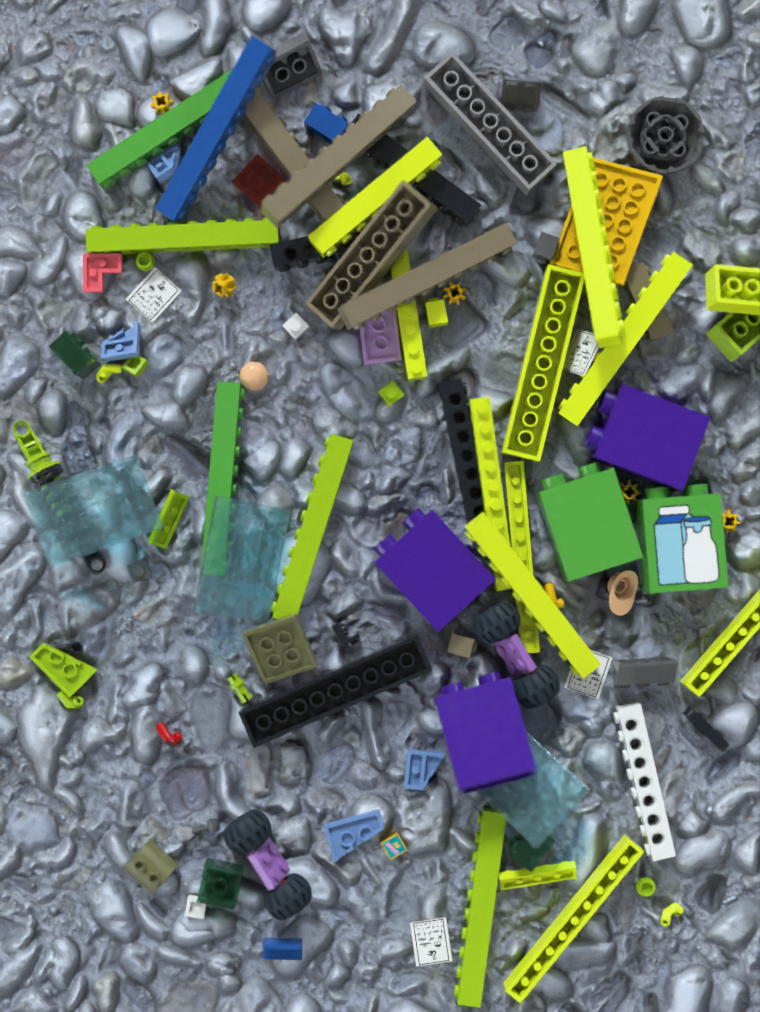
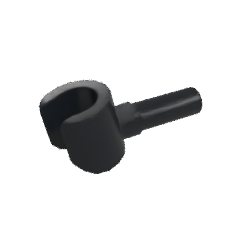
M75 641L70 645H58L55 648L79 653L81 650H74L73 645L81 644V642Z

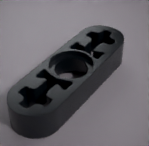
M690 706L687 707L683 715L719 750L724 752L730 745Z

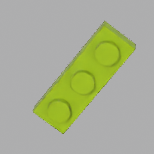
M172 489L170 490L148 539L150 544L167 549L189 496Z

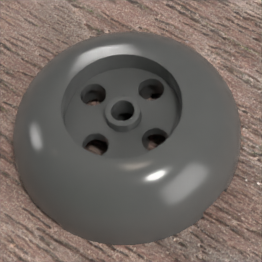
M655 97L641 104L632 115L626 135L628 149L634 160L644 169L657 174L675 173L685 169L699 155L703 146L704 126L698 112L686 101L677 97ZM661 123H667L668 127H661ZM651 133L653 140L647 137L646 134ZM674 136H678L680 138L679 143L673 142ZM659 148H663L665 154L659 153Z

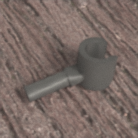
M705 625L696 629L699 638V653H704V637L710 636L709 628Z
M208 819L206 826L192 829V833L216 830L218 828V819Z

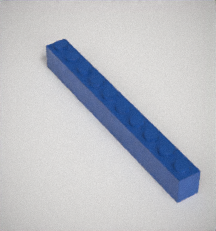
M253 35L248 40L155 208L172 221L181 222L187 217L188 209L196 201L199 189L205 185L208 173L216 166L217 157L225 150L226 141L235 132V125L244 116L248 102L254 98L257 86L265 79L266 70L276 59L277 51Z

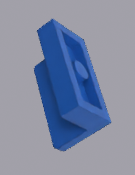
M264 938L262 944L263 959L302 960L303 938Z

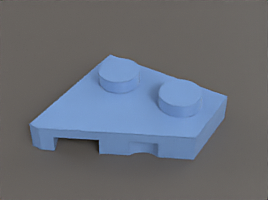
M177 143L147 162L148 167L159 183L170 180L177 170L181 149Z
M408 749L404 788L423 790L430 777L436 771L437 766L443 760L445 753Z

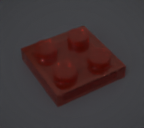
M257 154L233 179L232 184L261 209L262 201L268 195L273 196L277 192L276 189L282 183H285L286 180Z

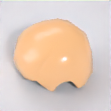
M252 361L246 363L241 368L239 378L241 384L247 390L255 392L267 385L269 375L263 364Z

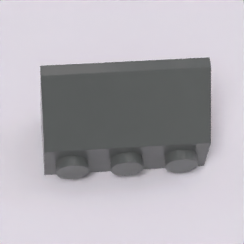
M303 32L273 47L277 51L276 59L266 70L263 83L272 100L323 74L310 40Z
M671 657L612 660L613 683L619 685V688H630L631 684H638V687H649L650 683H657L658 686H667L669 682H675L678 660Z

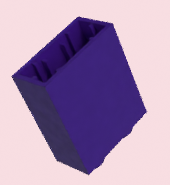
M624 384L615 388L614 392L606 390L598 407L599 412L606 414L601 428L591 427L584 445L585 448L592 450L589 460L600 461L602 465L661 487H669V490L674 492L684 490L711 417Z
M417 508L402 522L408 529L407 533L398 541L389 534L373 549L380 556L374 563L435 630L439 632L496 579L433 510L425 515L420 508Z
M499 672L479 677V685L464 689L461 682L448 684L441 688V696L434 697L461 795L537 775V767L511 678L502 679Z

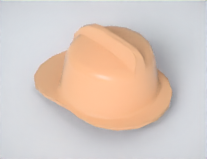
M625 570L621 573L617 572L610 577L607 583V590L610 593L609 607L616 615L628 613L633 605L639 581L636 573L631 570Z

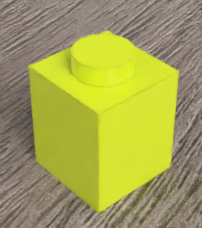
M429 299L425 303L428 328L447 325L448 318L444 299Z

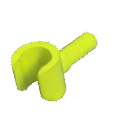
M346 172L341 173L333 180H341L342 186L352 184L351 177Z

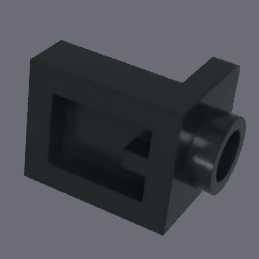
M337 622L331 626L343 647L345 645L351 647L358 642L357 638L360 635L356 633L348 638L346 635L349 632L344 624L340 625Z

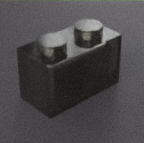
M503 79L500 103L509 112L515 110H523L524 113L537 112L540 104L542 83Z

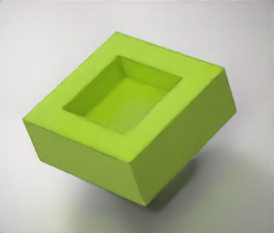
M141 356L132 357L126 360L122 368L129 374L139 378L150 363Z
M391 381L378 391L389 407L405 396L394 381Z

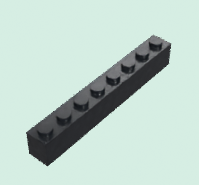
M358 113L351 123L356 124L361 115ZM385 134L363 155L367 158L372 157L377 161L376 164L385 170L393 166L409 150ZM430 169L425 173L426 177L419 183L416 181L411 185L429 202L437 205L441 213L444 215L449 214L453 217L452 220L459 226L464 225L467 227L480 210L481 204L436 170Z

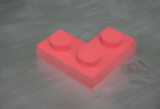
M121 253L83 254L84 293H104V274H123V255Z

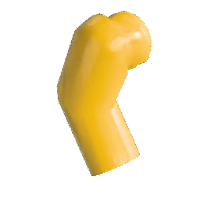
M554 584L544 585L545 592L558 609H563L564 600L556 598Z

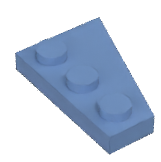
M380 809L323 825L334 863L384 829Z

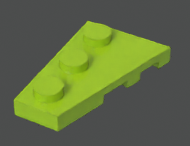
M42 643L29 656L69 698L98 671V669L46 643Z

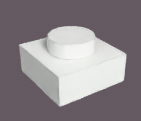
M297 313L282 325L295 340L309 328V325Z
M189 895L185 916L204 919L208 898Z

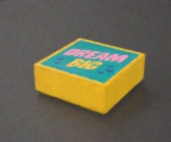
M398 832L381 841L390 860L407 851V847Z

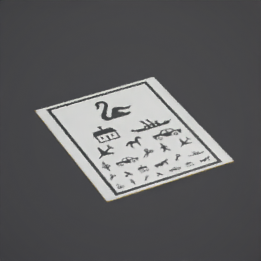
M155 267L126 300L153 323L181 293V290Z
M576 330L567 349L563 370L582 376L586 375L599 349L595 334Z
M591 651L601 665L584 679L579 674L575 676L570 670L564 688L599 699L612 657Z
M446 917L410 923L416 967L452 961Z

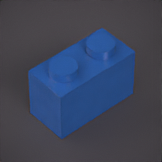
M316 103L305 119L304 126L307 130L332 145L333 139L339 134L342 136L349 123L342 115L338 114L336 116L326 105Z

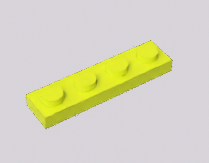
M563 861L552 865L544 864L533 868L525 867L514 871L506 870L499 873L500 890L576 879L575 861Z

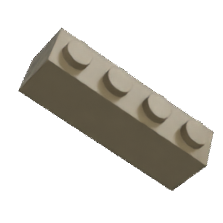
M643 261L631 266L624 284V289L630 303L635 305L640 299L637 295L642 288H648L651 284V281H649L651 276L650 269L647 265H644ZM665 305L644 333L648 344L674 332L672 329L674 328L673 322L665 313Z

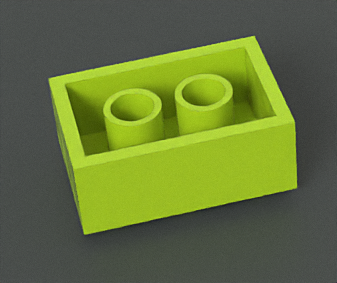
M728 313L706 335L727 359L733 362L760 339V315Z

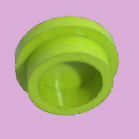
M141 252L136 257V265L142 271H149L155 265V258L149 252Z
M642 877L637 881L636 890L641 896L649 897L655 892L656 886L651 878Z

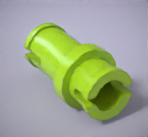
M238 673L233 674L235 680L230 676L227 678V681L231 684V690L234 689L243 704L247 702L243 694L248 700L252 698V695H250L245 687L243 678H240Z

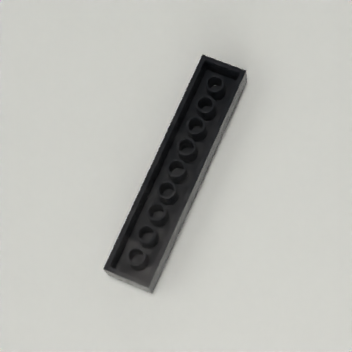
M415 633L239 710L238 714L253 748L431 672L432 668Z

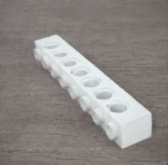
M633 702L615 706L616 712L613 713L615 723L619 724L620 731L617 732L620 743L623 742L624 745L622 755L629 769H626L627 777L629 780H632L633 784L630 790L633 799H636L637 802L635 807L637 818H640L642 823L639 829L641 836L645 837L646 844L643 845L645 854L653 861L675 857L676 854L641 704ZM629 720H633V728L626 729V723ZM633 739H638V746L635 748H631V741ZM642 758V759H643L642 765L639 766V767H636V766H635V761H636V759ZM642 777H647L645 785H639V780ZM646 796H651L652 798L649 804L643 803ZM656 815L655 821L648 823L649 816ZM655 834H660V839L653 842L652 837Z

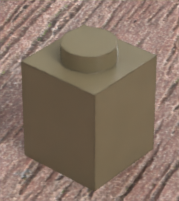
M451 632L446 651L470 658V654L474 655L477 644L474 643V638Z

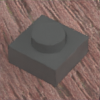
M147 559L127 565L133 583L153 577Z

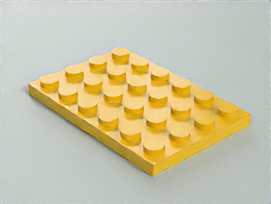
M593 157L599 185L598 190L602 202V212L606 224L605 229L609 244L606 245L609 246L612 262L609 264H612L615 281L612 283L615 282L616 285L624 287L663 176ZM571 205L550 264L584 273L573 207Z

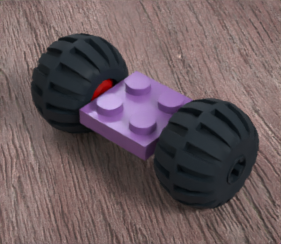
M501 600L477 614L473 619V627L476 635L487 644H495L497 653L503 657L508 671L513 676L522 674L513 682L517 702L526 709H533L551 700L559 693L560 680L557 673L549 666L535 665L517 634L510 636L511 633L519 628L521 618L518 609L507 600Z
M252 809L226 826L224 829V840L227 847L237 855H245L254 850L248 858L268 889L264 895L266 909L274 918L286 920L299 913L310 903L312 890L309 882L303 876L297 873L285 876L290 871V868L278 851L276 844L270 838L272 832L270 821L263 812Z

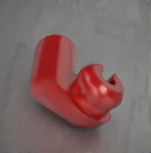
M164 722L155 726L164 741L177 745L183 740L180 732L170 733Z

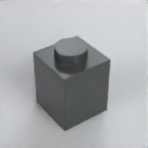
M541 232L532 254L535 261L541 264L550 263L560 238Z

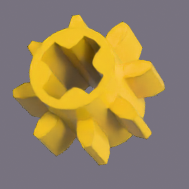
M159 91L158 95L152 96L154 103H151L150 106L152 109H155V114L158 116L160 113L164 114L172 109L171 105H174L175 102L170 99L169 93L164 95Z
M220 273L215 276L216 280L212 282L214 292L220 295L221 298L233 295V290L236 289L235 279L228 275V273L224 275Z
M450 282L449 289L446 287L443 289L447 293L443 296V299H448L449 305L456 303L459 306V300H465L466 298L462 295L466 288L461 289L460 282L457 285H453ZM454 290L458 291L455 298L451 296V292H454Z
M630 480L626 482V486L623 483H619L625 503L629 504L630 499L636 502V495L641 494L636 489L638 484L631 485ZM624 490L632 491V494H624Z
M726 510L725 515L722 512L724 533L728 534L729 529L736 531V524H740L736 519L738 514H731V510ZM725 518H729V519H730V520L728 521V524H729V525H725V524H724V523H726V519H725Z

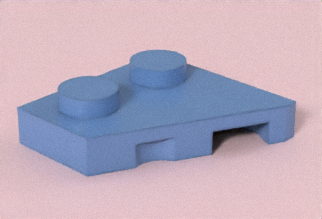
M138 321L132 323L133 327L127 331L121 330L113 337L101 342L100 359L103 362L139 356L141 325Z

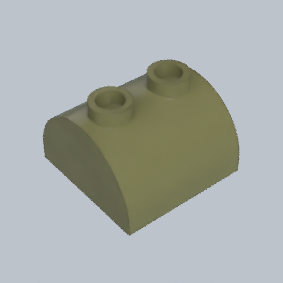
M150 838L123 869L150 894H153L175 870L178 863Z

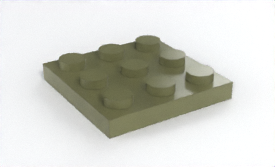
M296 613L245 630L242 633L264 684L318 666L316 657Z

